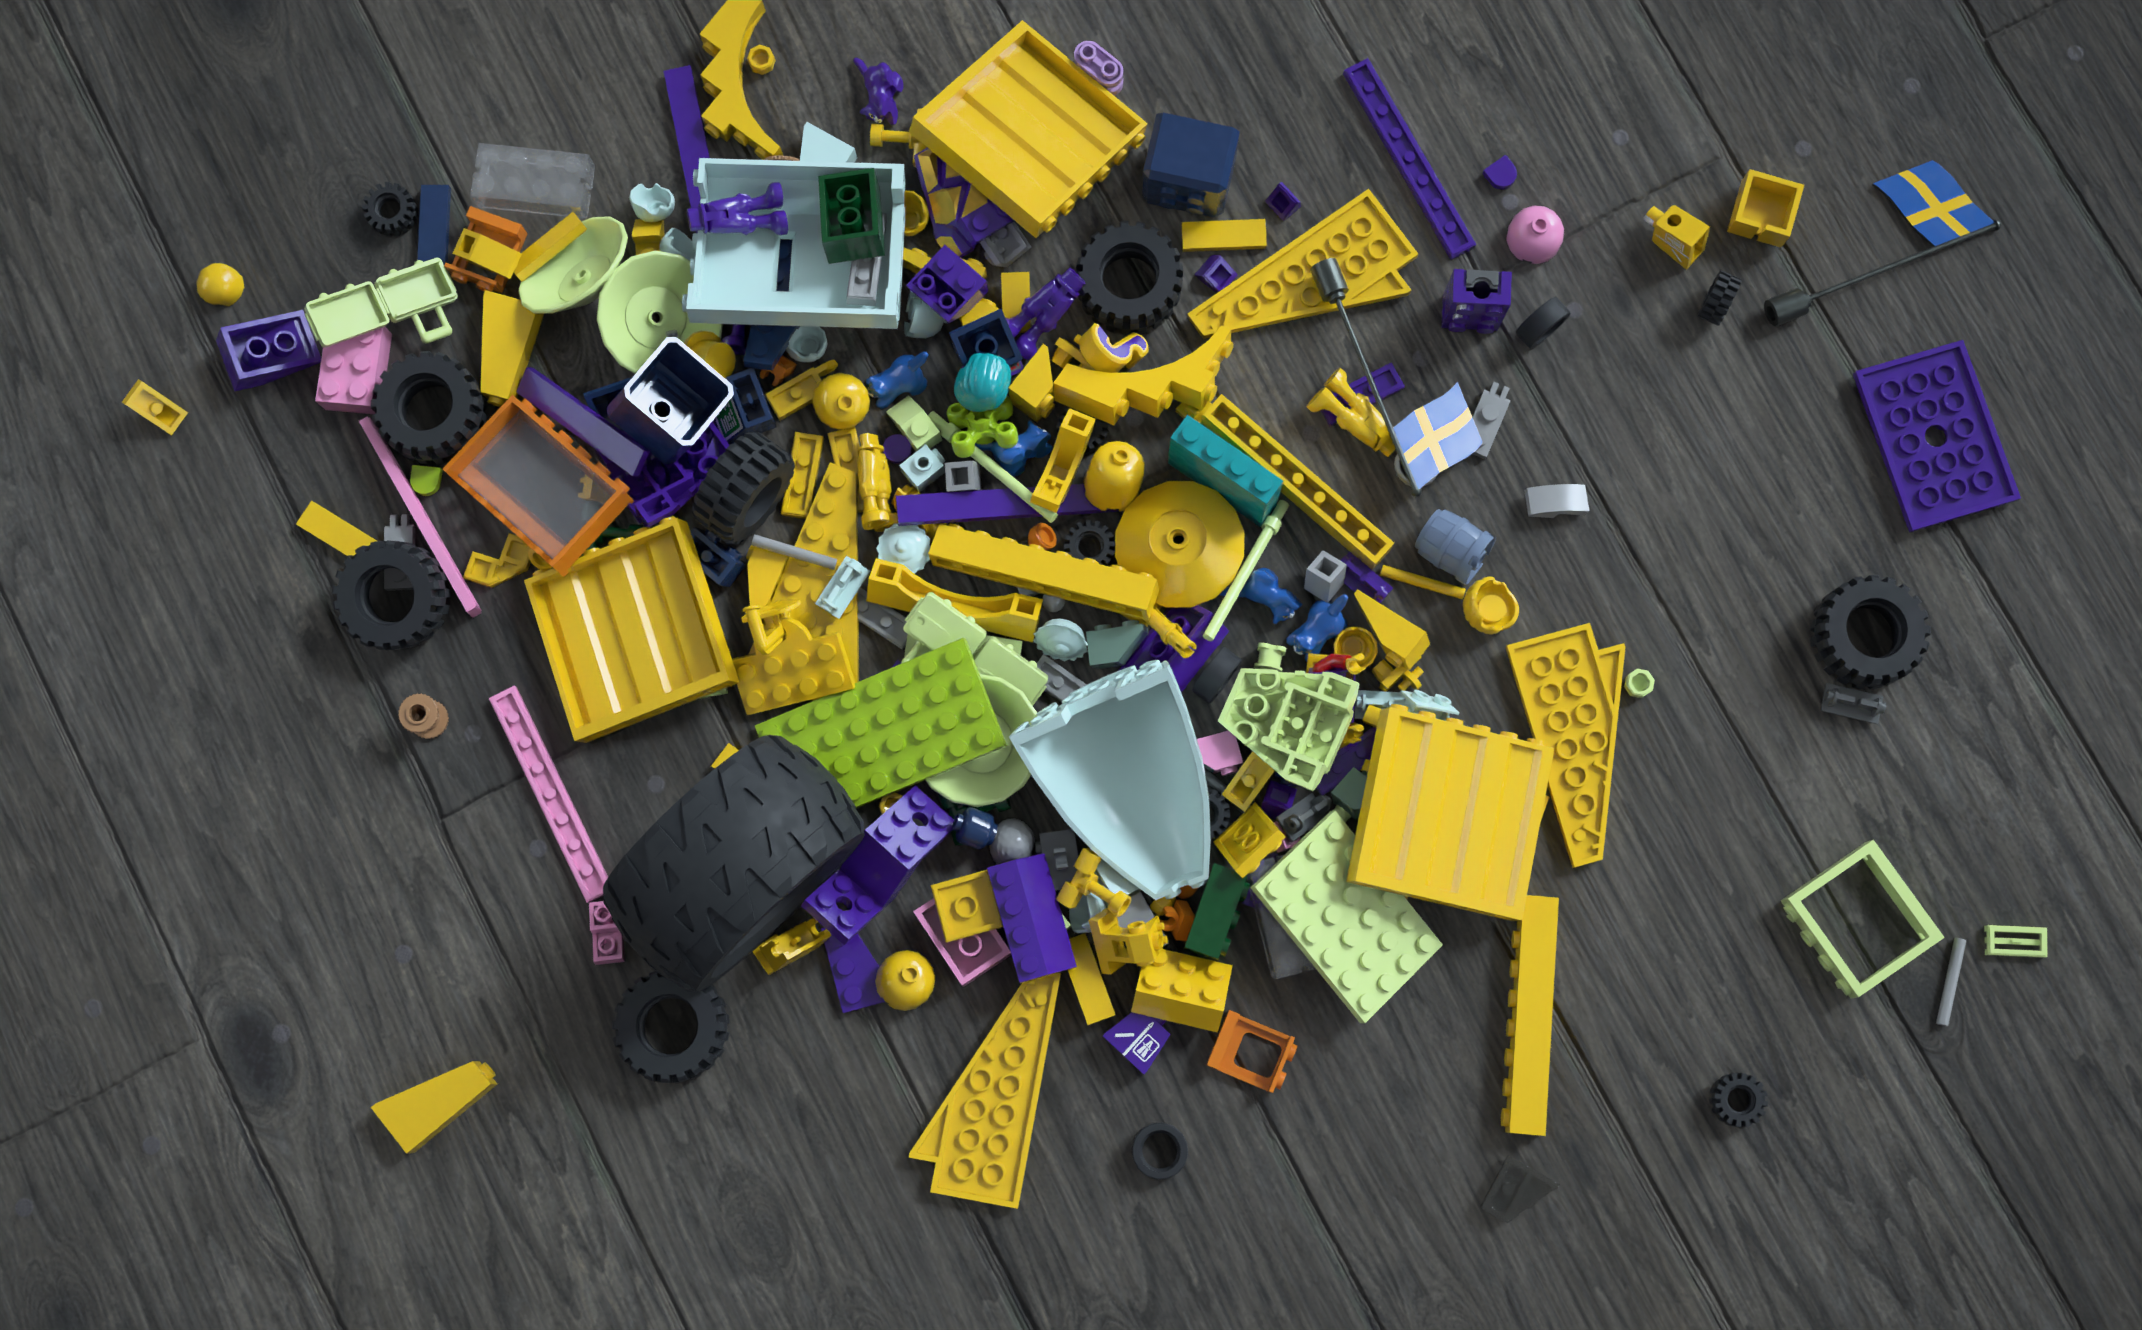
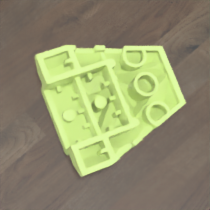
M1241 668L1218 722L1286 781L1314 791L1321 782L1323 775L1330 771L1353 718L1354 711L1352 708L1357 699L1360 684L1332 672L1311 674L1305 673V671H1295V673H1288L1270 669Z

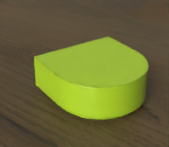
M412 465L410 478L412 488L422 496L435 494L440 488L443 470L437 467Z

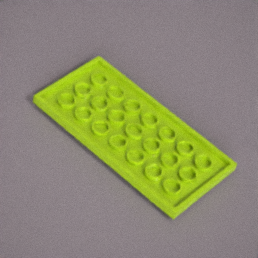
M965 638L958 639L854 683V689L821 697L755 725L759 738L765 735L782 736L793 745H797L815 757L843 786L856 808L1007 746Z

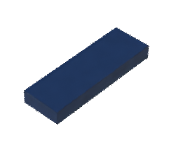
M421 185L417 260L426 262L434 258H440L443 265L448 263L451 187L449 185Z

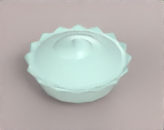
M898 523L889 528H885L883 535L878 537L879 544L876 547L879 553L878 559L902 564L914 574L918 570L924 569L925 564L930 560L928 555L931 547L930 538L926 535L925 529H921L917 525L898 526Z
M1052 619L1034 633L1035 638L1033 641L1037 644V649L1042 650L1044 655H1050L1053 659H1061L1062 661L1070 659L1075 661L1077 657L1082 658L1083 654L1088 652V643L1085 641L1082 629L1069 620Z

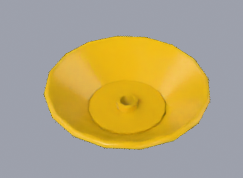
M1167 481L1144 490L1125 508L1115 531V558L1118 566L1125 568L1128 572L1136 574L1138 572H1145L1157 579L1159 592L1155 601L1156 604L1166 608H1192L1216 598L1234 581L1244 558V530L1235 508L1218 491L1194 481ZM1180 535L1184 538V541L1181 544H1176L1173 542L1174 537Z

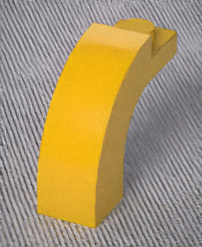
M1069 408L1060 426L1049 461L1032 494L1030 503L1057 513L1077 473L1094 427L1095 418Z

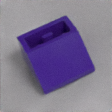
M946 245L906 285L907 288L948 324L970 312L988 292L987 281Z

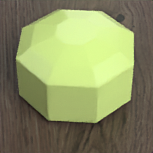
M1636 669L1626 676L1624 688L1630 696L1642 698L1653 691L1655 680L1649 671Z

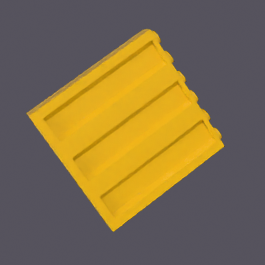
M1022 20L913 116L910 133L1032 236L1037 238L1044 231L1048 233L1057 223L1058 217L1062 214L1064 216L1069 214L1079 198H1086L1097 181L1100 183L1104 181L1115 164L1117 166L1121 165L1132 148L1136 150L1142 145L1146 138L1144 133L1148 123Z
M674 516L660 520V525L637 529L633 532V536L626 539L624 537L613 539L608 542L609 546L602 549L592 548L586 550L583 553L584 556L578 558L567 570L568 573L565 577L554 568H545L535 571L533 577L524 580L574 741L590 742L740 683L686 521Z
M1391 704V707L1380 710L1346 882L1504 920L1522 921L1554 748L1544 746L1545 741L1528 738L1527 741L1517 739L1518 735L1511 732L1501 731L1500 734L1490 732V727L1483 725H1473V728L1464 726L1462 720L1455 718H1446V721L1436 719V714L1427 711H1419L1418 714L1408 712V707L1399 704Z

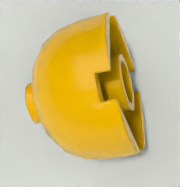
M836 373L829 375L818 383L814 390L812 403L822 423L831 428L844 430L855 427L863 421L869 411L870 398L868 390L861 380L850 374Z
M905 950L895 952L884 960L877 970L875 983L879 996L889 1003L890 1007L906 1011L916 1009L927 1001L933 992L935 975L933 967L927 958L918 952Z

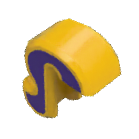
M1096 323L1079 340L1080 351L1087 363L1096 371L1118 373L1125 365L1128 369H1131L1149 351L1146 339L1135 332L1112 345L1109 337Z

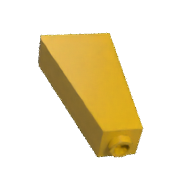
M485 290L483 295L481 393L488 399L487 402L489 404L501 407L511 395H514L516 398L518 396L516 391L528 365L544 313L535 314L522 306L520 299Z
M472 1061L375 1103L371 1109L406 1154L415 1153L497 1085L493 1079L496 1074L486 1062L481 1064L480 1061Z

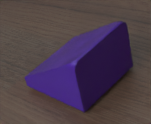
M1211 255L1195 273V276L1217 294L1230 285L1238 274L1220 255Z
M1270 780L1261 804L1262 810L1268 817L1276 819L1277 816L1292 807L1297 789Z

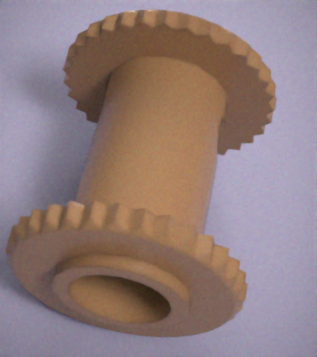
M413 694L403 700L399 707L398 716L400 723H402L404 729L411 733L414 732L418 737L425 739L438 737L448 726L449 717L443 704L436 700L433 701V698L426 694Z

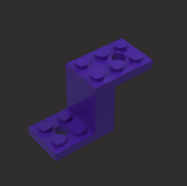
M915 785L864 830V838L842 864L841 868L807 897L801 906L843 945H846L897 897L921 860L954 831L952 830L954 819ZM913 819L920 820L924 826L916 825ZM836 903H843L847 906L848 911L839 909Z

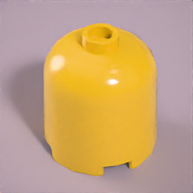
M1120 441L1107 442L1098 448L1091 459L1084 477L1085 496L1092 505L1103 511H1106L1107 508L1124 511L1138 497L1145 469V463L1140 452L1130 444Z

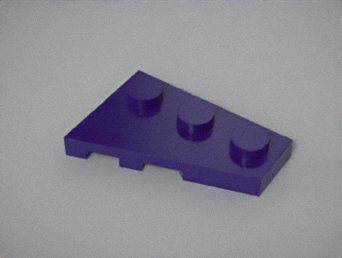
M857 933L846 945H843L834 935L828 938L824 943L842 1012L848 1013L886 1002L879 996L875 983L877 970L880 966L859 934Z

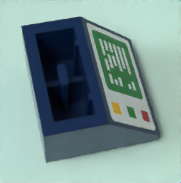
M754 368L725 378L732 384L734 395L713 420L729 445L734 444L737 438L743 437L748 432L763 433L777 427Z

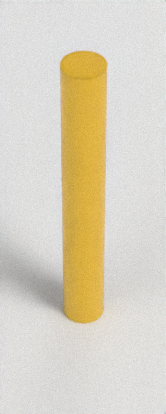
M1386 565L1382 566L1380 576L1459 599H1463L1466 590L1459 586Z

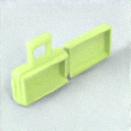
M434 258L426 262L417 260L414 266L400 271L391 269L388 275L379 277L374 285L371 282H365L356 286L348 284L345 290L330 295L321 293L319 299L308 302L304 309L306 312L305 317L316 341L319 340L324 348L383 328L389 323V318L393 323L412 318L421 341L427 344L452 334V328L441 307L453 303L458 295L442 260ZM435 309L442 327L426 332L418 315Z
M928 592L924 598L921 597L906 617V623L903 627L904 632L917 641L905 658L902 659V663L913 659L922 645L932 651L958 639L965 638L979 674L1004 679L1021 690L1032 706L1047 688L1045 684L1048 681V675L1037 668L1035 661H1027L1014 651V647L1011 644L1005 645L995 637H990L987 642L983 641L986 637V631L975 623V619L972 616L966 617L952 607L950 600H943L933 592Z

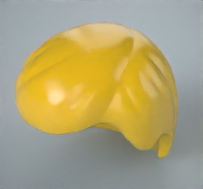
M1484 577L1481 580L1475 581L1467 590L1463 600V612L1466 620L1473 628H1476L1479 632L1492 635L1509 629L1514 625L1519 615V605L1504 582L1496 581L1494 577Z

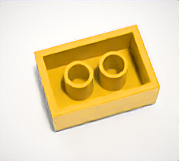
M1161 949L1152 964L1141 966L1131 1012L1218 1033L1233 965Z

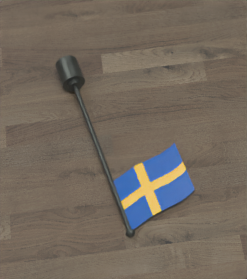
M1933 160L1875 182L1872 186L1892 202L1910 227L1932 247L1811 295L1796 288L1770 298L1764 302L1767 319L1776 327L1807 315L1809 307H1811V301L1987 231L1993 229L1998 231L2001 228V222L1999 220H1992L1978 208L1951 174Z
M1336 258L1322 260L1310 269L1322 301H1329L1330 304L1336 303L1413 490L1411 495L1418 497L1422 493L1421 488L1437 474L1465 460L1474 453L1483 443L1458 382L1443 396L1414 410L1393 428L1341 302L1345 299V294L1349 289Z

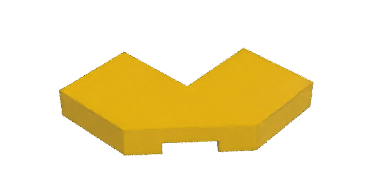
M509 533L500 559L472 551L463 578L493 588L529 569L531 561L528 557V551L530 547L518 536Z

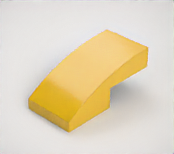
M1029 272L1001 273L1002 311L1005 318H1012L1022 311L1021 307L1025 298L1030 297ZM1031 319L1023 326L1019 333H1025L1031 328Z

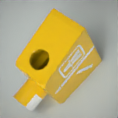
M1672 205L1665 213L1653 206L1646 213L1644 221L1654 227L1652 241L1687 270L1705 250L1710 226L1676 205Z

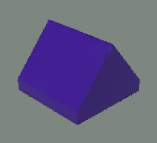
M1282 182L1276 186L1265 200L1282 221L1288 219L1302 207L1300 201Z

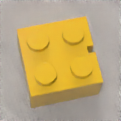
M1749 169L1741 181L1727 232L1750 239L1754 235H1758L1757 241L1782 247L1791 235L1804 185Z

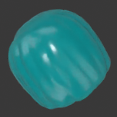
M990 353L973 354L963 369L960 368L954 383V394L957 401L964 408L973 412H984L998 408L1005 400L1009 391L1011 368L1000 356Z

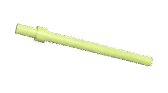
M932 411L929 413L928 417L938 430L941 431V436L951 443L953 435L961 430L952 422H946L936 412ZM975 446V451L971 455L974 460L1050 523L1057 518V513L1030 503L1033 493Z
M1279 500L1271 516H1267L1261 526L1262 532L1203 634L1206 640H1214L1272 535H1276L1282 525L1281 519L1289 507L1286 501Z

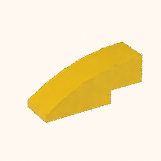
M1086 933L1070 938L1069 941L1077 967L1068 969L1087 1025L1115 1016Z

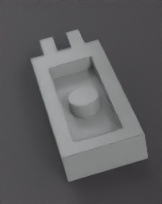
M1493 382L1490 391L1484 389L1472 417L1483 442L1472 454L1482 459H1486L1511 401L1506 399L1510 389L1504 386L1500 396L1495 394L1499 383Z
M409 514L401 515V525H398V515H390V526H385L384 541L390 540L415 544V526L410 525ZM395 568L384 569L385 590H414L410 579L403 571Z

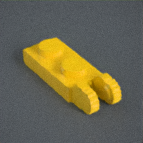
M829 360L815 369L812 367L765 395L779 421L812 403L814 390L821 381L820 377L827 375L838 367L835 360Z

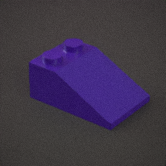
M303 310L221 327L216 338L234 391L261 386L321 363V356Z

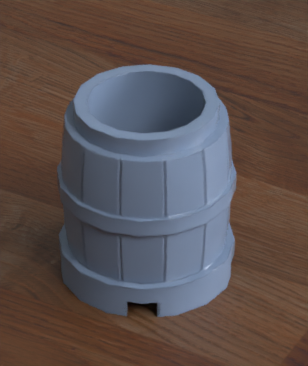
M1438 509L1429 518L1420 532L1415 548L1418 549V553L1431 562L1436 568H1441L1449 574L1456 576V580L1466 585L1470 583L1482 567V561L1486 555L1490 554L1496 537L1487 531H1481L1464 517L1461 518L1446 509L1443 511Z

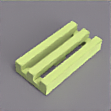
M1984 926V932L1987 935L1985 937V943H1987L1985 955L2047 957V928ZM1994 932L2039 934L2040 939L1994 938ZM1995 944L2040 946V951L1995 949Z

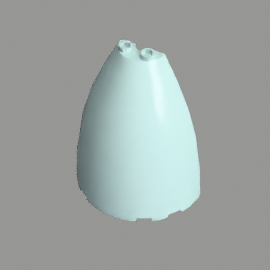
M1153 660L1139 667L1140 670H1137L1135 665L1075 690L1062 701V705L1058 706L1057 703L1050 704L1036 713L1037 717L1030 721L1031 725L1028 721L1024 722L1009 738L1032 777L1074 832L1092 851L1119 874L1153 899L1158 900L1163 897L1171 899L1181 893L1180 888L1189 885L1194 889L1208 881L1211 836L1209 795L1203 758L1189 712L1169 663L1166 660L1162 663L1159 660Z

